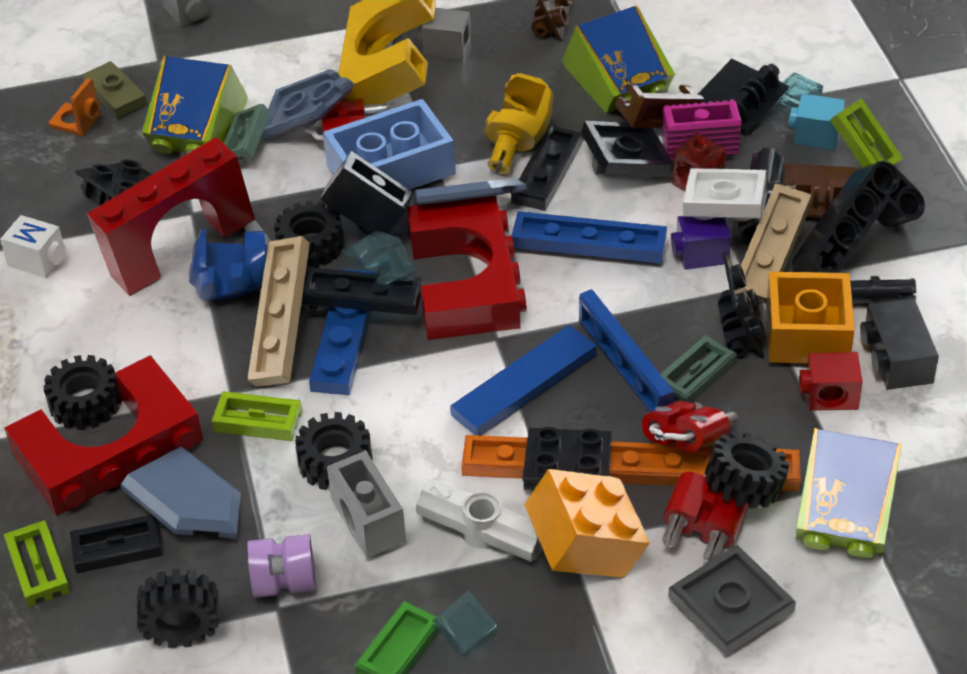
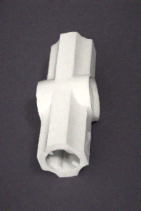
M435 479L432 481L428 480L421 489L420 497L416 503V513L462 532L463 538L472 547L488 548L495 546L530 562L536 561L541 554L543 548L531 520L502 508L500 500L492 493L481 491L469 494Z

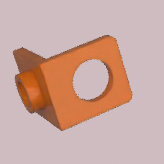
M87 78L72 95L71 103H64L50 119V128L80 136L86 134L101 115L100 103L97 100L92 79ZM69 114H74L75 123H65L62 119Z

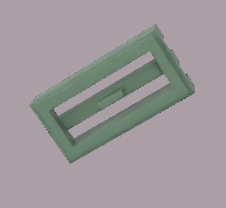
M264 104L253 106L234 115L224 144L237 156L239 164L242 162L243 157L247 161L254 157L270 115V111Z
M704 335L666 368L661 375L674 390V399L677 397L679 401L692 403L736 364L737 354ZM709 349L712 350L702 361L698 360ZM690 367V371L686 375H684L678 382H673L686 369Z

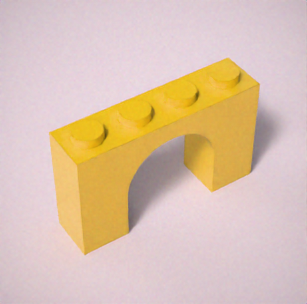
M362 0L350 6L338 74L342 78L346 77L351 80L354 86L350 94L343 100L363 98L364 105L384 104L425 85L428 62L409 38L386 49L384 48L401 34L433 20L436 0Z

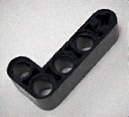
M879 161L854 171L795 254L792 261L793 272L840 273L875 220L885 227L892 228L919 219L925 210V201L922 194L888 161Z

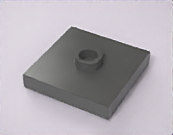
M738 545L670 586L668 597L725 655L733 652L793 613L796 606V601Z

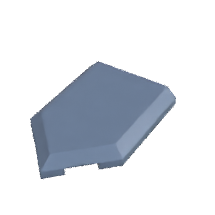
M328 69L276 89L268 107L270 115L260 139H269L322 119L350 94L354 83L346 77L342 78L336 71Z
M515 178L419 189L412 191L413 203L424 205L507 193H519L526 190V184Z
M179 447L129 473L121 483V489L175 534L193 535V531L219 532V537L223 538L237 537L241 492L183 447Z

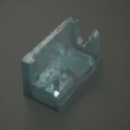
M378 230L342 250L347 260L355 259L364 264L365 267L359 269L361 271L376 272L381 268L389 271L386 275H381L377 278L376 282L380 284H388L404 275L412 276L416 273L400 238Z

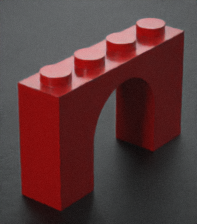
M213 138L87 213L110 276L129 297L161 278L152 251L151 240L154 229L160 219L174 206L184 201L199 199L204 218L224 238L255 220L238 158L219 138Z
M496 196L408 206V232L413 260L446 255H467L475 257L487 265L486 269L481 273L468 279L420 285L427 340L520 329V312L527 311L524 288L517 289L516 285H520L518 262H511L510 258H514L513 239L511 235L505 236V233L509 231L506 210L499 211Z
M151 355L115 372L121 400L137 419L133 428L117 441L96 447L73 444L60 435L42 409L4 427L12 455L56 516L80 506L83 502L109 489L115 488L124 481L129 473L179 447L188 450L193 445L203 441L197 411Z

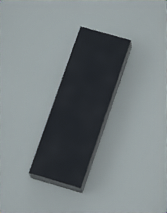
M551 125L548 126L518 179L526 184V190L524 192L511 193V203L546 211L583 143L581 132Z
M308 267L301 304L416 315L421 299L420 285H423V278Z

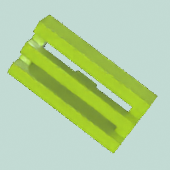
M862 98L830 119L862 167L879 161H885L884 158L893 165L903 159ZM857 119L860 121V123L862 124V126L864 127V129H865L866 131L863 130V128L861 127V125L859 124V122L857 121Z
M222 391L211 421L213 432L293 441L294 429H297L298 417H301L302 414L301 400Z
M45 520L4 534L28 608L37 605L35 600L44 597L45 602L54 599L52 594L61 591L62 596L71 593ZM37 535L42 537L56 577L55 580L50 582L46 578L32 538ZM22 540L25 542L39 582L38 586L32 588L16 542Z

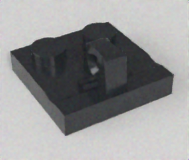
M584 121L581 134L593 154L592 168L596 174H624L626 176H642L645 178L671 177L675 164L653 128H632L626 122Z

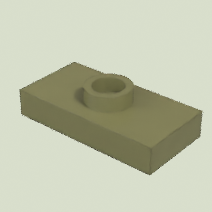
M112 61L81 74L83 82L87 78L93 80L97 99L116 118H120L147 105L146 95Z

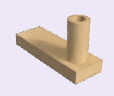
M776 183L741 264L747 280L746 289H754L760 301L766 302L769 272H784L796 240L804 232V221L813 202L811 194Z

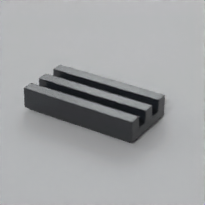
M153 515L70 531L76 573L162 556L158 524ZM149 532V533H146V534H141V535H136V536H131V537H126V538H124L125 536H130V535H135V534H140V533ZM101 542V543H97V544H92V545H87V546H82V547H81V545H86V544Z

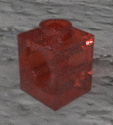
M697 133L673 151L672 184L685 192L690 168L725 169L726 149Z

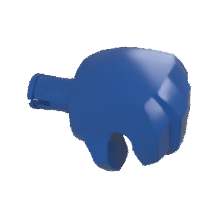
M206 229L200 230L192 251L189 266V282L196 288L202 300L232 299L245 296L262 288L268 245L265 244V232H244L243 244L206 243Z

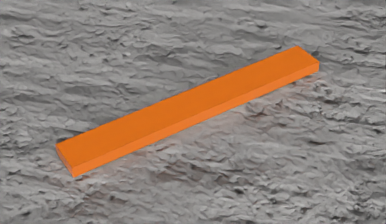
M465 435L461 466L462 476L522 479L527 437ZM611 441L609 476L620 478L621 482L625 484L675 486L679 476L684 472L706 475L704 474L714 446H706L695 452H688L677 449L676 444L666 446L658 443ZM777 449L776 452L783 451L786 455L784 461H789V472L781 491L799 492L801 483L800 450Z

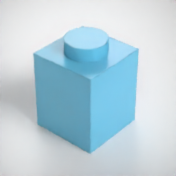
M802 94L799 107H792L789 118V129H795L793 144L837 150L840 134L830 119L844 110L845 100Z

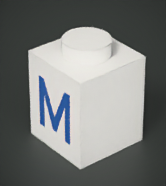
M22 215L19 216L0 239L8 267L47 278L56 265L62 262L66 254L59 226Z

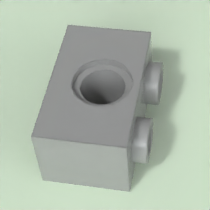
M366 450L327 466L331 499L367 558L406 542L403 508Z

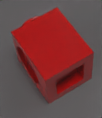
M858 352L808 353L807 369L800 370L799 389L800 394H807L809 411L859 410L863 381Z

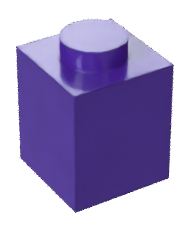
M677 216V232L671 233V246L673 254L680 255L684 270L724 265L722 252L725 251L730 258L731 234L725 217L699 220L690 216Z

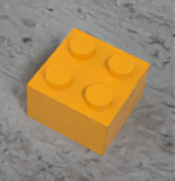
M769 272L766 299L769 362L807 363L808 353L852 352L855 328L850 273Z
M548 469L524 504L552 571L624 578L650 544L620 478Z

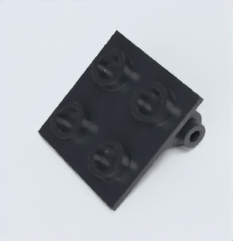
M731 58L697 95H702L704 98L703 102L706 104L709 101L713 103L716 101L723 102L724 100L729 102L731 99L736 101L741 119V130L748 133L789 89V85L779 81L778 75L780 70L772 63L763 65L757 71Z
M128 159L109 165L95 164L92 168L80 169L75 172V174L84 179L81 184L84 196L99 206L152 175L141 168L140 163Z
M722 252L730 290L723 291L717 303L726 348L735 352L737 357H742L747 351L756 348L759 356L764 358L762 341L767 339V335L760 317H756V312L761 311L758 297L754 289H746L747 280L741 265H733L727 252Z
M554 427L529 428L522 478L524 491L533 492L548 469L609 476L612 431H598L591 428L583 430L556 429Z

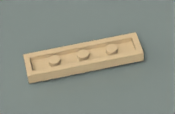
M303 236L268 242L247 379L255 387L289 383L291 379L310 245Z

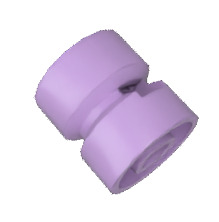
M310 534L286 536L282 544H277L273 538L248 541L249 574L254 598L278 595L281 588H287L291 594L316 591ZM282 557L284 574L273 575L272 559Z

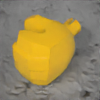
M521 73L511 75L509 82H507L504 88L505 98L502 105L504 109L500 112L493 110L486 119L484 134L490 141L495 143L491 158L488 161V167L492 171L496 172L499 160L502 159L503 162L499 173L508 174L511 170V164L516 151H529L544 136L550 122L554 96L547 83L540 78Z

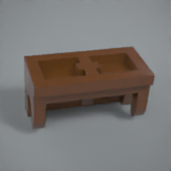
M626 84L625 88L631 94V101L625 97H618L615 106L632 128H663L664 106L668 105L671 107L673 104L679 106L680 104L686 105L688 103L693 105L695 102L701 104L704 98L702 95H697L689 85H679V90L683 94L643 93L637 85Z

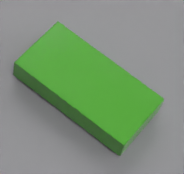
M403 601L356 662L355 673L409 674L441 631L442 619Z

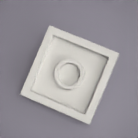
M690 168L683 200V216H690L699 220L728 217L737 221L761 218L766 186V170Z

